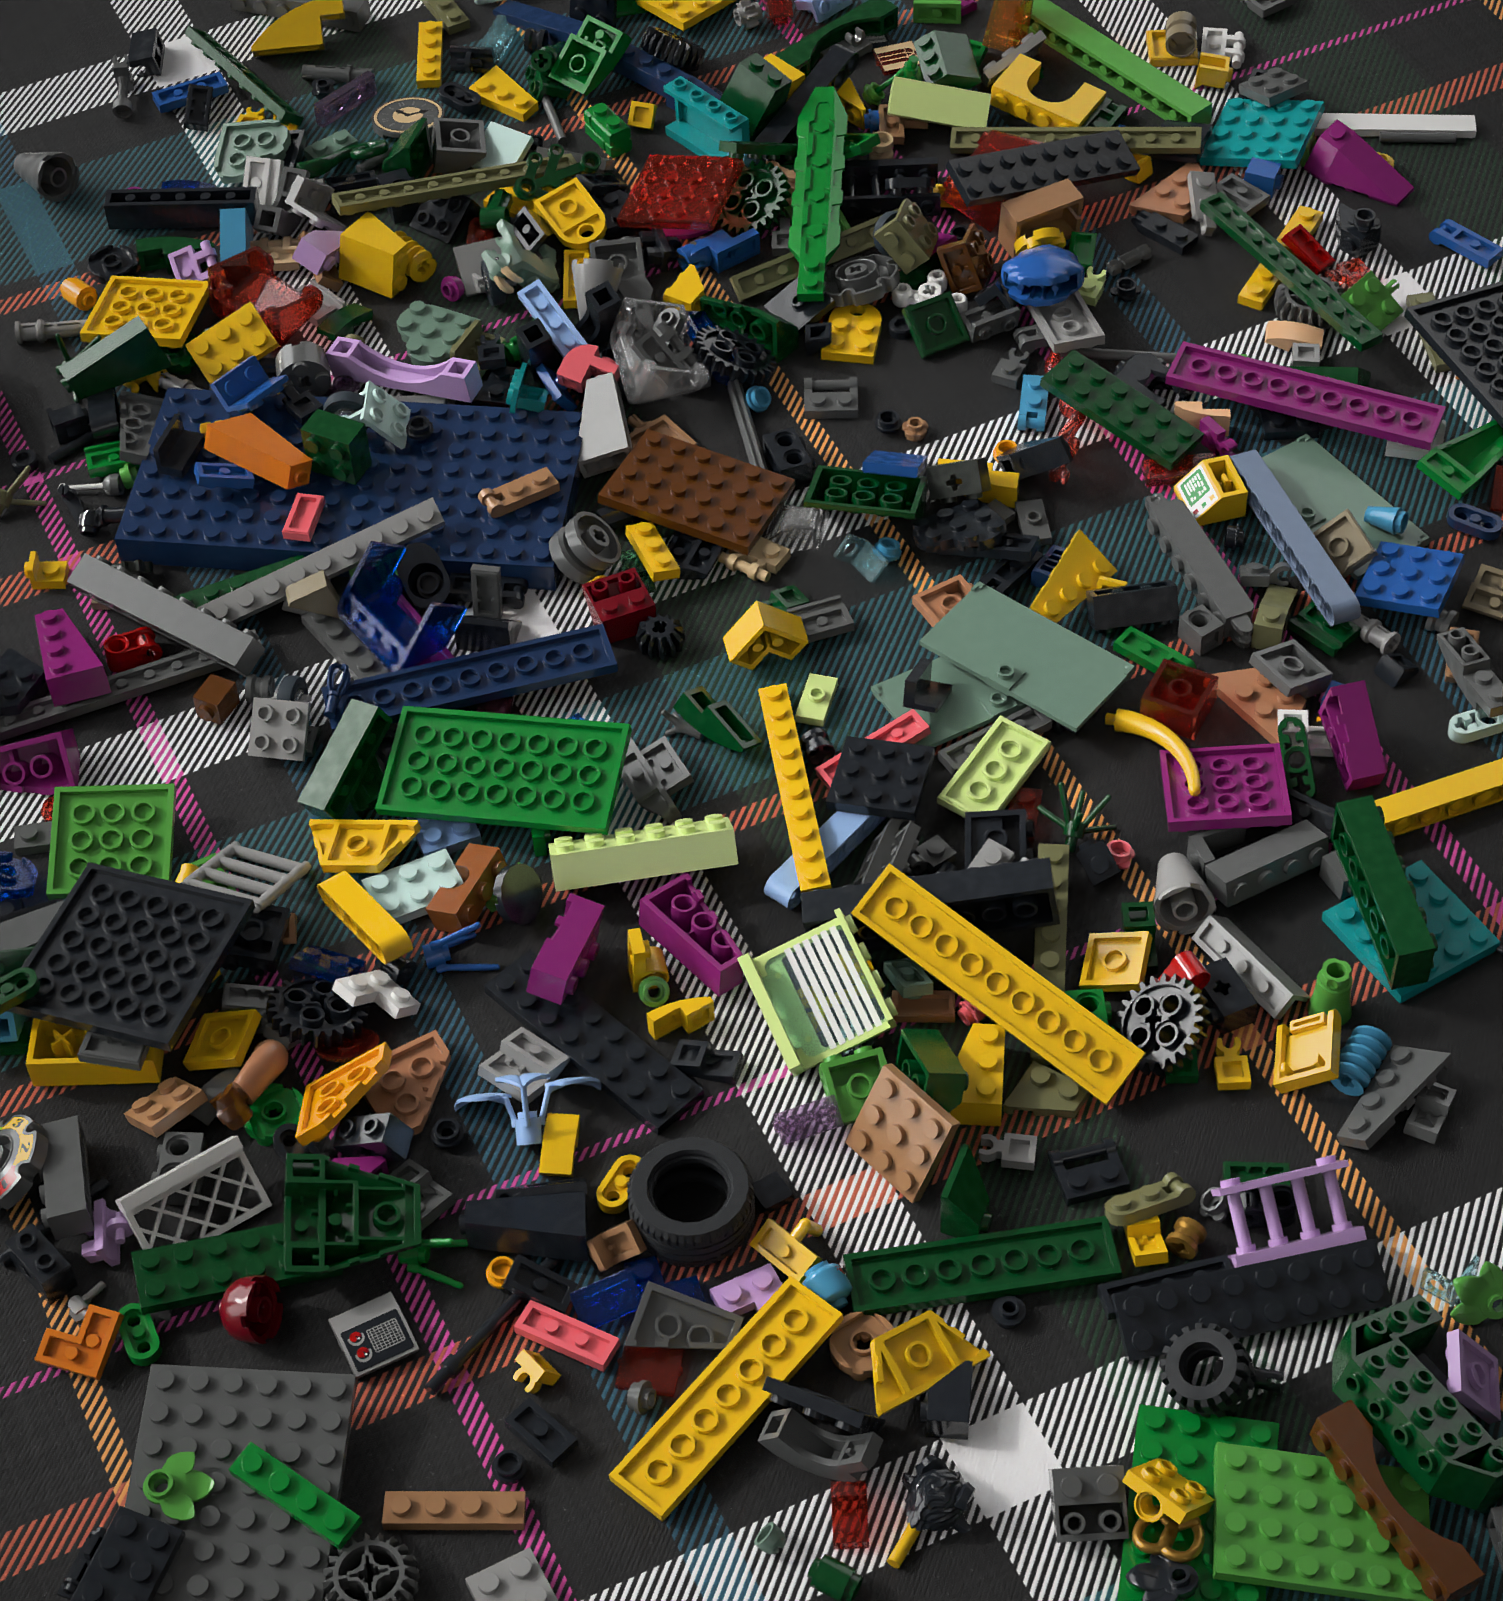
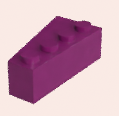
M63 608L46 610L41 614L35 615L45 678L54 707L112 693L103 664Z
M686 872L640 899L639 925L719 997L743 982V971L737 960L743 954L727 930L722 929L718 923L719 918L713 910L710 911L704 902L705 897L699 889H695L691 876Z

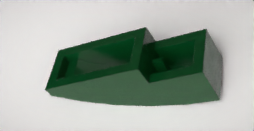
M186 237L135 239L141 271L167 268L168 274L174 273L168 254L189 245L194 248L195 253L202 250L200 243L204 240ZM210 242L211 247L215 248L214 242ZM206 262L200 264L201 268L208 267Z
M703 686L683 692L673 706L677 713L698 732L728 749L742 753L762 743L760 738L726 699L716 702Z

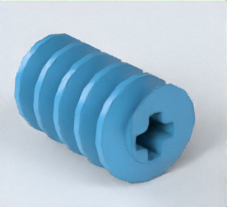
M1362 1025L1356 1027L1345 1046L1341 1049L1339 1078L1330 1080L1332 1084L1346 1095L1360 1096L1364 1094L1363 1088L1369 1086L1370 1079L1375 1076L1376 1069L1380 1067L1381 1061L1385 1059L1387 1051L1392 1047L1390 1037L1382 1030L1373 1026Z

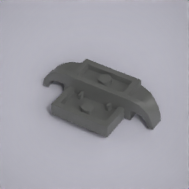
M665 736L641 751L630 737L621 777L640 807L648 812L660 815L670 825L682 817L670 796L694 782V779Z
M892 818L884 830L871 842L853 885L875 882L889 863L905 874L910 865L907 859L914 853L919 844L916 838L921 827L912 820Z

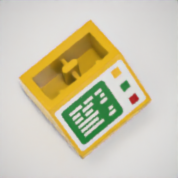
M1229 455L1202 460L1174 486L1177 498L1185 503L1200 526L1243 517L1246 514L1248 491Z

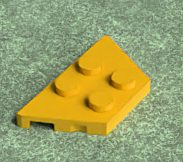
M309 820L323 873H340L344 870L347 873H381L421 830L418 820Z
M928 1310L891 1329L870 1342L877 1415L880 1417L929 1391L930 1387L964 1361H973L972 1367L987 1360L991 1355L986 1349L982 1348L979 1350L964 1339V1333L955 1327L948 1326L944 1319L932 1310Z

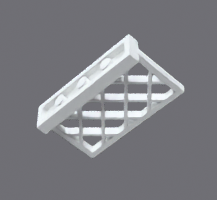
M230 1136L115 1200L143 1250L153 1248L156 1236L172 1240L173 1244L186 1242V1240L180 1239L185 1220L203 1224L198 1238L201 1239L221 1235L272 1206L242 1149L244 1147L238 1136ZM237 1157L243 1167L240 1182L223 1177L226 1163ZM220 1167L218 1175L210 1173ZM203 1176L216 1179L211 1198L194 1194L197 1180ZM247 1176H248L250 1182L252 1183V1185H249V1184H246V1183H245ZM221 1181L238 1185L233 1204L216 1200ZM191 1183L188 1192H187V1191H184V1190H180L181 1188H183V1187H185V1186H187V1185H189V1184ZM243 1187L255 1190L262 1203L251 1209L238 1206ZM174 1192L187 1195L182 1215L164 1210L168 1196ZM192 1197L209 1202L204 1221L187 1216ZM161 1200L159 1208L151 1206ZM214 1204L232 1208L228 1222L223 1225L209 1222ZM144 1209L158 1212L152 1231L140 1228L133 1215ZM237 1210L244 1211V1213L235 1217ZM163 1213L180 1218L175 1237L157 1233ZM208 1226L216 1228L206 1234ZM143 1233L151 1235L149 1243L147 1242Z

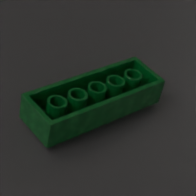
M1370 795L1336 803L1330 839L1347 877L1348 884L1390 988L1394 990L1428 982L1430 971L1434 968L1433 958L1434 953L1438 951V943L1434 933H1429L1426 926L1427 917L1424 908L1419 907L1416 902L1415 886L1412 881L1408 882L1406 878L1404 860L1402 856H1397L1394 836L1391 831L1386 830L1383 810L1381 806H1376L1373 796Z

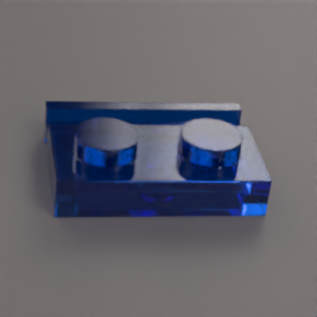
M309 945L308 948H304L290 957L289 969L335 982L339 978L364 973L366 961Z

